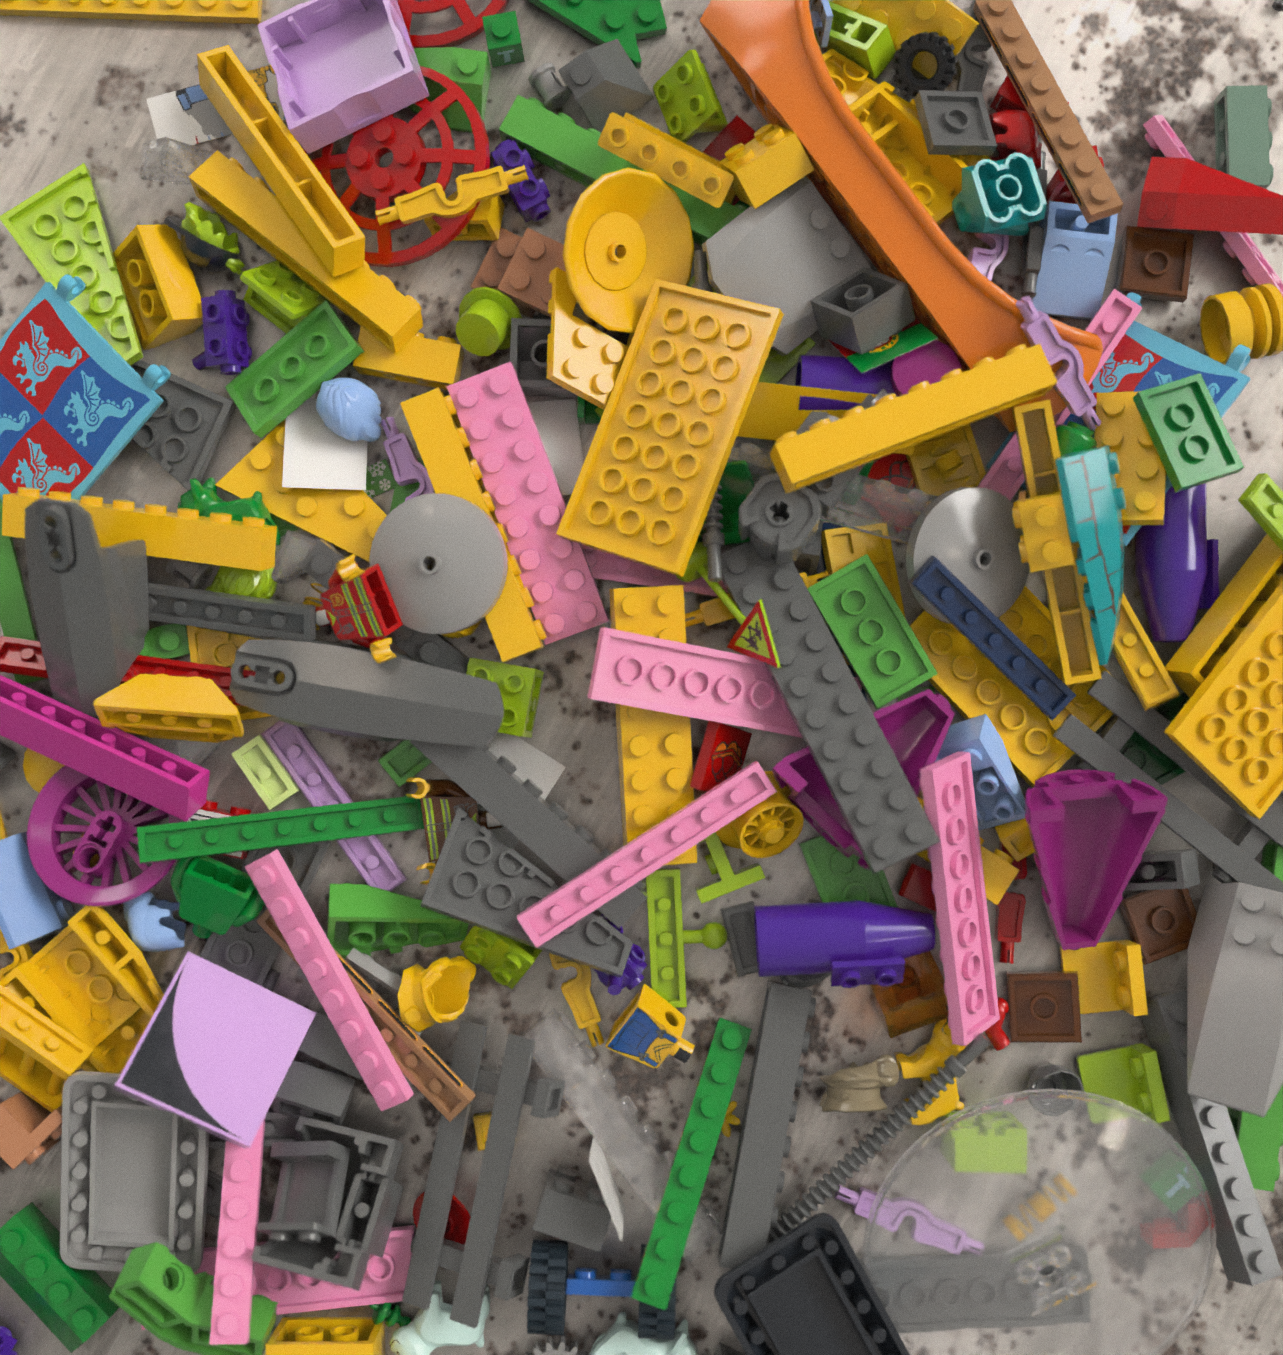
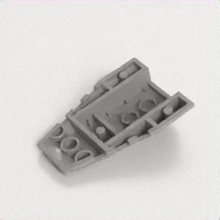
M1241 882L1205 885L1188 945L1187 1094L1264 1118L1283 1085V893Z

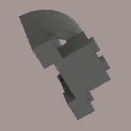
M301 1116L295 1127L301 1141L331 1140L351 1149L336 1237H321L320 1243L298 1241V1237H291L290 1243H276L268 1240L263 1245L255 1246L251 1259L257 1263L359 1291L370 1255L382 1258L404 1188V1186L394 1181L404 1144L395 1139Z

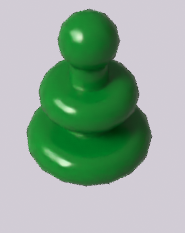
M392 1302L369 1305V1308L374 1310L372 1322L376 1325L384 1320L387 1327H392L396 1323L402 1327L412 1322L409 1316L400 1315L401 1307L399 1305L391 1307Z

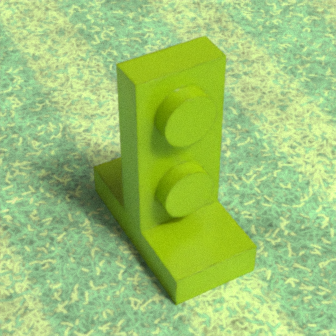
M715 832L699 842L705 841L710 854L704 857L711 874L718 873L720 876L718 879L695 888L701 904L765 878L758 862L733 872L720 838Z

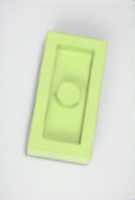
M262 735L256 736L231 754L269 810L275 809L301 791Z

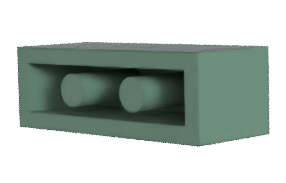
M1267 85L1226 86L1214 100L1216 170L1264 189L1270 186L1274 174L1273 166L1269 161V151L1272 146L1273 136L1268 127L1272 102L1268 98Z

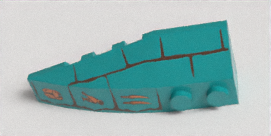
M1109 445L1067 453L1055 460L1071 543L1079 542L1080 548L1077 549L1076 558L1078 574L1082 576L1087 575L1088 582L1084 583L1083 596L1087 609L1089 611L1094 610L1095 617L1090 618V626L1099 665H1106L1112 655L1119 623L1124 584V538L1121 509H1126V499L1123 488H1117L1114 474L1120 473L1119 460L1116 452L1110 453Z

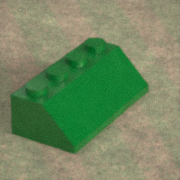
M33 1202L16 1213L0 1228V1276L69 1352L72 1353L120 1308L109 1299L112 1289L95 1270L75 1269L63 1262L60 1256V1232Z

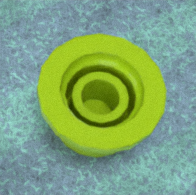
M490 287L474 288L466 293L459 305V320L456 324L458 341L467 351L478 356H490L497 350L509 348L511 342V319L522 318L518 307L510 297L499 290Z

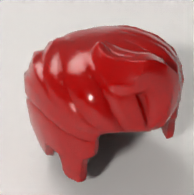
M1002 110L990 114L989 119L997 144L995 150L998 151L999 157L989 158L993 161L1006 159L1012 153H1021L1032 158L1035 168L1038 170L1041 167L1042 143L1039 142L1038 130L1028 112L1024 110Z

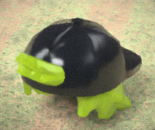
M188 202L184 204L186 209L184 220L174 216H167L164 223L181 234V249L185 257L196 264L198 269L224 271L229 268L233 273L242 274V268L245 267V264L239 259L241 252L238 248V233L234 232L228 236L224 222L220 221L218 214Z

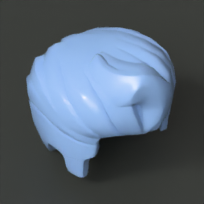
M346 377L322 382L317 397L316 410L331 431L351 441L365 440L374 442L381 435V428L379 426L382 419L380 416L381 402L371 388L359 380Z
M148 891L135 899L123 903L124 920L127 921L130 938L140 950L159 952L185 946L186 924L175 920L173 917V911L179 910V902L156 899L153 893Z

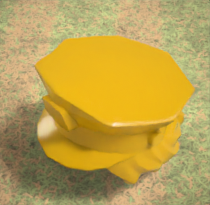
M463 956L451 959L449 957H442L431 963L427 969H424L417 963L403 970L401 984L397 993L401 1019L418 1033L433 1026L436 1022L443 1023L456 1020L464 1012L465 1005L468 1003L470 983L475 977L476 965Z

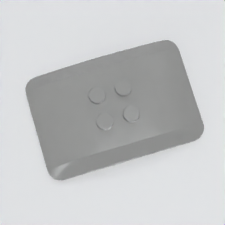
M91 1071L73 1073L65 1081L62 1093L61 1259L66 1265L75 1269L121 1272L132 1249L157 1241L165 1245L174 1257L181 1263L191 1267L195 1273L201 1266L204 1251L209 1133L198 1128L184 1117L172 1112L160 1111L113 1089L121 1074Z

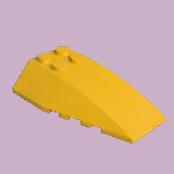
M832 48L822 54L830 76L853 114L938 225L943 223L954 214L952 201L962 190V168L976 165L978 161L990 158L987 155H929L913 98L909 103L893 93L895 87L885 81L878 84L868 77V70Z
M84 906L67 922L69 925L30 960L15 967L0 981V985L94 1050L91 1058L81 1069L91 1072L121 1074L164 994L140 949L102 906Z

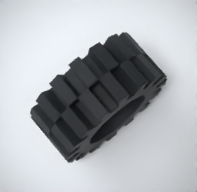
M922 32L910 37L900 45L901 48L894 55L896 60L892 63V69H895L893 79L894 82L898 80L900 84L898 88L900 91L905 90L907 92L906 96L916 97L919 90L943 91L953 81L952 77L957 71L955 63L958 62V58L954 56L953 50L955 48L953 44L949 45L947 42L948 38L939 36L937 32ZM923 51L930 52L937 60L936 73L930 79H921L913 71V60L918 53Z

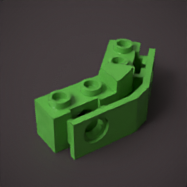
M157 1241L132 1249L109 1296V1299L158 1339L176 1348L201 1355H263L276 1321L277 1302L271 1301L263 1295L252 1296L249 1343L210 1344L214 1276L209 1275L207 1272L194 1274L191 1267L181 1263L170 1253L165 1245Z

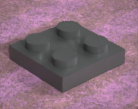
M918 91L914 101L929 155L993 154L997 144L982 92Z

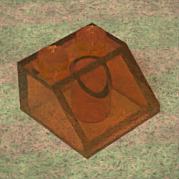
M930 951L904 959L905 967L902 983H895L891 986L868 985L890 1039L943 1020L949 1016L947 996L944 993L945 980Z

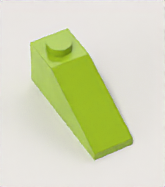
M828 1L833 13L828 46L824 48L826 50L834 49L868 70V76L876 79L894 58L896 52L888 25ZM814 29V34H815L816 40H817V42H818V44H819V41H818V38H817V35H816V32H815V29Z

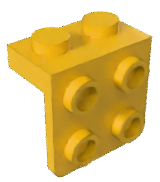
M1027 491L1019 492L1018 501L1013 502L1012 514L1015 528H1022L1023 535H1020L1019 542L1022 563L1029 562L1030 572L1074 565L1075 560L1062 493L1057 492L1028 498Z

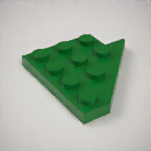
M528 0L598 45L618 39L635 68H640L642 62L636 40L665 35L667 31L660 0Z

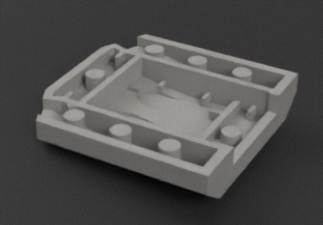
M805 176L758 208L754 209L750 206L702 244L703 252L706 251L709 270L707 274L709 283L717 294L781 309L784 315L771 346L781 356L787 355L818 330L811 305L812 299L863 267L871 270V266L818 190Z

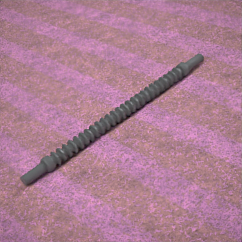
M697 250L694 252L695 283L691 287L713 292V287L708 282L706 251ZM719 484L705 518L706 523L702 526V529L706 531L702 535V544L707 548L708 581L710 582L722 581L721 547L725 541L724 534L720 532L724 525L719 522L723 519V515L719 513L723 508L718 503L722 500V496L718 494L722 489Z
M980 1033L958 1055H950L944 1061L945 1067L937 1068V1075L934 1073L930 1074L931 1080H924L923 1088L916 1087L917 1093L915 1095L909 1094L910 1100L908 1102L902 1100V1107H895L894 1115L887 1114L888 1120H881L880 1128L873 1127V1134H866V1141L860 1140L858 1142L859 1148L852 1147V1154L846 1153L844 1155L845 1161L838 1160V1167L830 1168L831 1174L824 1173V1180H817L816 1188L813 1186L809 1187L810 1193H803L802 1201L799 1199L795 1200L796 1206H789L788 1214L785 1212L781 1213V1220H777L776 1228H770L768 1242H774L797 1227V1223H803L804 1217L810 1218L811 1210L818 1211V1204L824 1205L825 1197L832 1198V1191L838 1192L839 1184L845 1185L847 1183L846 1177L853 1178V1171L859 1172L861 1170L860 1164L867 1165L868 1157L871 1159L875 1158L874 1152H881L882 1144L889 1145L888 1139L890 1137L896 1138L895 1132L897 1130L899 1132L904 1130L903 1124L910 1125L911 1117L918 1118L917 1112L919 1110L924 1112V1105L926 1103L928 1105L933 1103L932 1097L939 1098L940 1090L947 1091L946 1085L948 1083L954 1084L953 1078H961L967 1072L966 1066L991 1044L986 1036Z

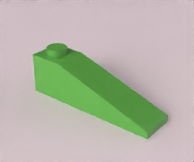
M456 47L414 48L419 66L431 68L456 83L474 103L484 122L491 77L488 52ZM423 76L430 95L426 97L428 101L432 102L447 91L440 83ZM458 100L441 112L450 130L473 133L470 121ZM415 104L407 106L416 114L422 110V108Z
M343 883L330 884L326 937L331 946L344 959L353 948L371 956V952L390 949L391 954L403 952V946L418 943L426 948L463 941L467 935L469 924L421 907L422 900L365 884Z

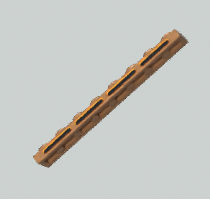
M976 0L973 12L1087 223L1120 213L1124 205L1012 0Z
M267 908L256 922L298 964ZM334 949L402 1073L451 1122L475 1098L476 1094Z

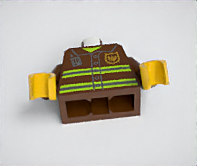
M410 777L406 780V782H416L418 787L416 793L406 794V796L409 798H420L429 863L420 864L417 866L416 871L427 868L430 872L429 879L420 882L423 885L430 882L458 806L468 813V816L481 827L484 826L488 830L503 828V825L487 810H481V805L450 779L424 780L422 778Z

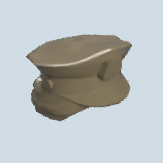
M884 1054L871 1063L865 1062L864 1065L857 1067L856 1063L852 1062L848 1068H842L832 1075H821L820 1080L827 1086V1091L823 1094L819 1105L822 1107V1112L860 1113L887 1109L888 1107L881 1098L880 1088L883 1086L893 1087L899 1081V1069L895 1059L889 1054Z

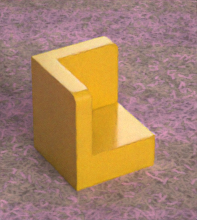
M1026 818L994 826L1000 841L1017 862L1035 852Z

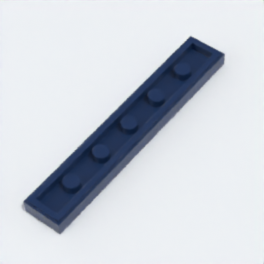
M931 556L908 581L1047 718L1053 721L1076 696L936 557Z

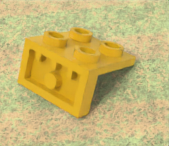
M1125 939L1098 942L1096 947L1080 948L1078 950H1063L1060 947L1062 971H1078L1080 1014L1124 1010L1133 1016L1148 1015L1140 944Z

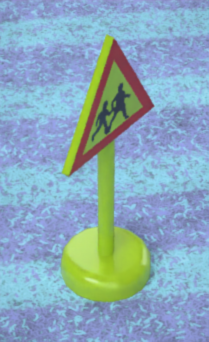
M702 542L695 544L683 577L677 575L676 577L682 582H691L703 577L741 624L727 645V648L780 668L781 665L762 599L758 600L746 618L718 582L708 581L707 548L703 546Z

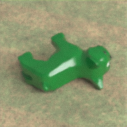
M213 477L208 478L203 485L195 478L190 479L191 489L180 496V502L177 509L199 510V516L210 517V513H227L232 515L231 520L243 522V517L265 519L264 525L277 526L262 501L261 492L256 491L252 497L224 501L217 495V486H215L216 482ZM278 527L276 535V546L280 545L281 539Z

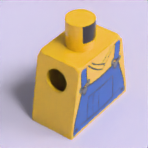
M643 984L612 1025L605 1047L651 1068H658L668 1055L686 1063L695 1045L681 1037L686 1022L685 1016L649 986Z

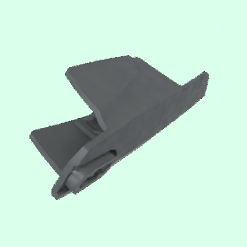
M40 498L25 508V547L31 597L53 698L99 720L93 706L95 699L120 686L122 678L143 650L145 636L149 630L146 544L143 540H130L101 548L91 514L76 502Z
M315 639L312 642L248 640L237 650L235 661L231 668L232 677L229 689L238 704L277 716L281 722L333 734L386 742L403 739L485 747L498 732L504 718L503 699L496 682L415 662L408 656L394 653L396 657L377 663L373 659L370 649L353 644ZM249 666L251 670L256 671L255 676L250 675L248 678H244V668ZM282 671L285 675V680L282 684H278L277 675Z

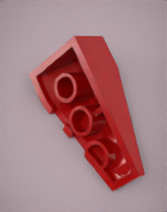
M1151 157L1142 190L1137 227L1283 235V196L1188 158Z

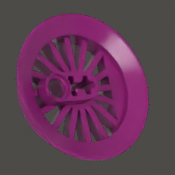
M64 766L44 785L33 804L27 827L28 852L36 873L59 896L86 906L118 905L148 892L166 876L176 860L153 862L151 866L147 863L140 864L139 853L130 843L138 845V837H136L137 827H142L167 817L169 818V824L187 821L160 809L144 814L153 806L143 801L138 803L139 799L130 795L126 798V793L115 789L112 802L108 785L68 766ZM95 784H97L104 811L86 791ZM81 796L96 816H91L72 807V804ZM69 812L90 822V825L63 824ZM112 826L116 827L113 833L109 832ZM61 833L84 834L83 837L61 844ZM74 851L73 859L66 864L63 855ZM126 852L143 871L134 879ZM99 853V862L96 866L90 868L91 858ZM116 862H118L123 883L113 886ZM77 870L83 873L80 880L73 874ZM95 878L102 879L101 886H93L91 884Z

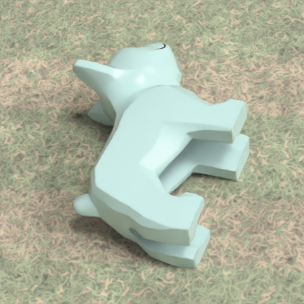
M435 1280L429 1309L423 1310L420 1308L411 1323L394 1331L389 1344L391 1351L395 1355H430L436 1347L470 1346L476 1343L477 1347H483L484 1326L490 1312L488 1284L485 1287L478 1326L472 1328L450 1320L452 1305L443 1301L441 1281Z
M620 1312L615 1323L597 1337L589 1355H698V1348L689 1337L688 1321L685 1319L676 1327L674 1339L638 1338V1324L632 1319H627L625 1312Z

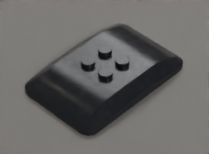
M818 1213L723 1274L714 1286L715 1299L746 1355H910L842 1228L830 1214Z

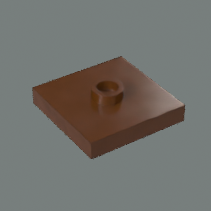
M1127 225L1123 231L1117 291L1123 295L1134 292L1142 298L1183 303L1188 295L1194 234Z
M1188 888L1139 890L1123 896L1119 906L1132 942L1141 945L1143 965L1188 949L1197 917Z
M1078 971L1007 972L1011 1042L1082 1043Z

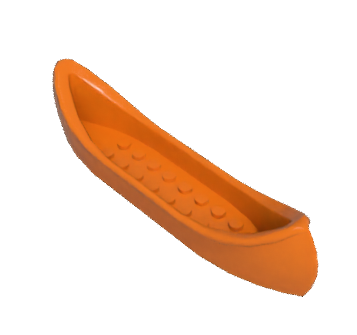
M711 0L699 22L739 84L767 124H772L773 126L778 124L796 133L814 168L812 172L806 175L807 178L813 183L879 273L907 283L915 319L938 337L937 341L948 345L961 364L962 373L974 369V364L987 357H993L994 360L1005 357L1006 352L1019 345L1025 344L1027 348L1031 347L1021 328V324L1025 322V319L1018 307H1016L1017 300L981 274L955 247L851 111L830 76L814 34L809 0ZM1050 318L1061 339L1072 344L1079 352L1083 361V377L1088 384L1103 353L1101 339L1097 334ZM1063 360L1050 365L1054 374L1062 366ZM1054 388L1046 395L1017 405L1022 406L1050 399L1053 416L1059 414L1067 407ZM1011 408L994 414L1009 432L1016 431Z

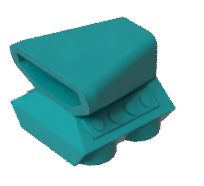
M1012 153L1003 160L982 159L976 165L962 168V190L953 199L952 208L958 227L962 232L1023 236L1029 232V222L1044 219L1047 202L1033 159L1021 153Z

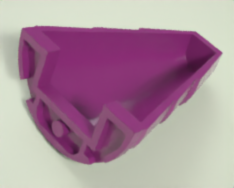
M929 689L873 712L916 797L920 791V769L935 763L955 715L950 709L951 705L947 699L938 693L934 694ZM808 747L784 757L772 769L778 786L782 789L785 786L788 787L791 792L788 799L801 811L803 818L828 843L847 858L852 854L860 858L857 862L859 866L870 870Z
M1078 769L1045 775L1035 780L1034 788L1027 789L1025 818L1035 851L1034 860L1042 882L1041 894L1054 937L1063 950L1096 947L1123 899L1122 893L1142 860V854L1165 813L1168 798L1154 787L1134 778L1131 780V784L1122 780H1116V773Z

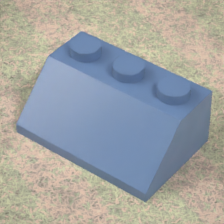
M27 832L18 833L0 840V929L10 950L38 941L66 928L69 925L67 922L74 915L70 901L52 891L36 873L28 852Z

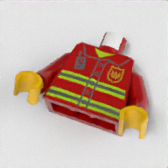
M352 554L336 563V569L328 580L329 589L320 595L323 605L316 608V621L322 627L331 625L338 639L351 640L354 644L370 649L373 659L377 663H382L396 657L390 649L392 638L385 637L401 627L403 623L379 563L365 570L359 569L358 564L354 560L356 556Z

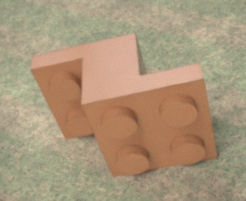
M501 227L499 239L493 240L474 278L471 289L490 287L499 290L512 299L521 314L531 319L536 311L551 317L548 313V301L552 299V284L549 283V274L556 267L566 272L563 260L564 245L528 227L523 237Z
M22 1091L0 1103V1156L13 1170L24 1162L30 1166L40 1156L46 1155L60 1142L59 1138L62 1136V1105L53 1112H50Z

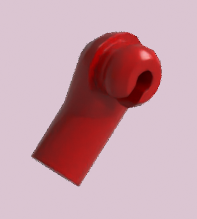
M997 997L1000 1020L984 1031L996 1051L1004 1049L1011 1042L1001 1028L1006 1013L1009 1011L1007 1001L1001 997Z

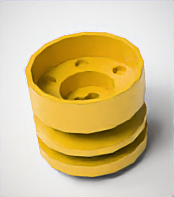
M1265 283L1255 287L1243 288L1239 293L1237 291H1228L1208 296L1204 300L1200 312L1201 338L1208 357L1226 365L1232 352L1240 344L1251 349L1249 356L1252 359L1273 356L1282 352L1283 297L1279 289L1272 283Z

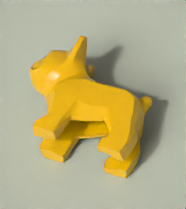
M940 1018L933 1028L929 1043L920 1046L915 1052L910 1054L894 1052L903 1079L920 1078L923 1082L924 1080L930 1081V1074L934 1073L937 1075V1068H944V1061L950 1055H958L966 1046L952 1044L948 1018ZM956 1077L953 1078V1085L949 1083L946 1085L947 1091L940 1090L939 1098L932 1097L933 1103L931 1105L927 1103L924 1105V1112L920 1110L917 1112L918 1118H910L912 1125L929 1124L953 1110L964 1109V1104L959 1101Z

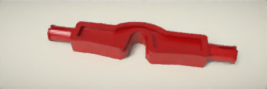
M999 839V850L1014 859ZM1026 857L1018 862L1014 859L1011 865L1019 869L1014 880H1023L1027 876ZM1006 891L998 905H995V939L1001 942L1000 963L1014 964V942H1021L1022 921L1026 904L1025 896L1021 893Z

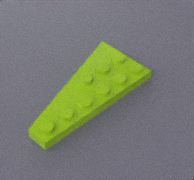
M83 163L2 214L0 220L45 282H50L57 289L58 283L64 275L78 276L83 280L86 288L80 295L70 301V304L131 366L144 356L90 172L86 164Z

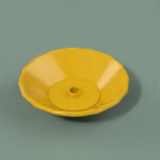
M628 167L601 175L580 195L567 221L563 260L569 288L584 313L607 330L634 334L655 279L687 286L690 281L695 249L690 218L676 191L654 173Z

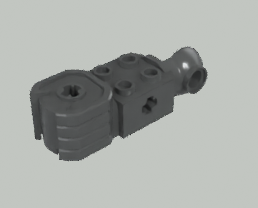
M882 389L875 398L869 394L860 406L864 410L876 406V401L889 394L885 389ZM812 411L796 433L799 435L810 431L809 427L818 421L830 419V422L839 420V418L827 412ZM773 464L770 474L760 478L739 508L738 531L741 541L749 537L751 544L759 552L770 557L771 555L776 556V565L795 561L817 532L821 515L825 518L829 516L865 464L787 494ZM779 516L782 518L780 522H776L773 520V517Z

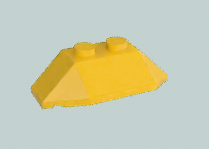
M139 674L95 699L93 704L103 727H117L125 732L148 738L219 743L231 740L234 737H243L244 734L238 709L211 679L197 676L178 677L165 674Z

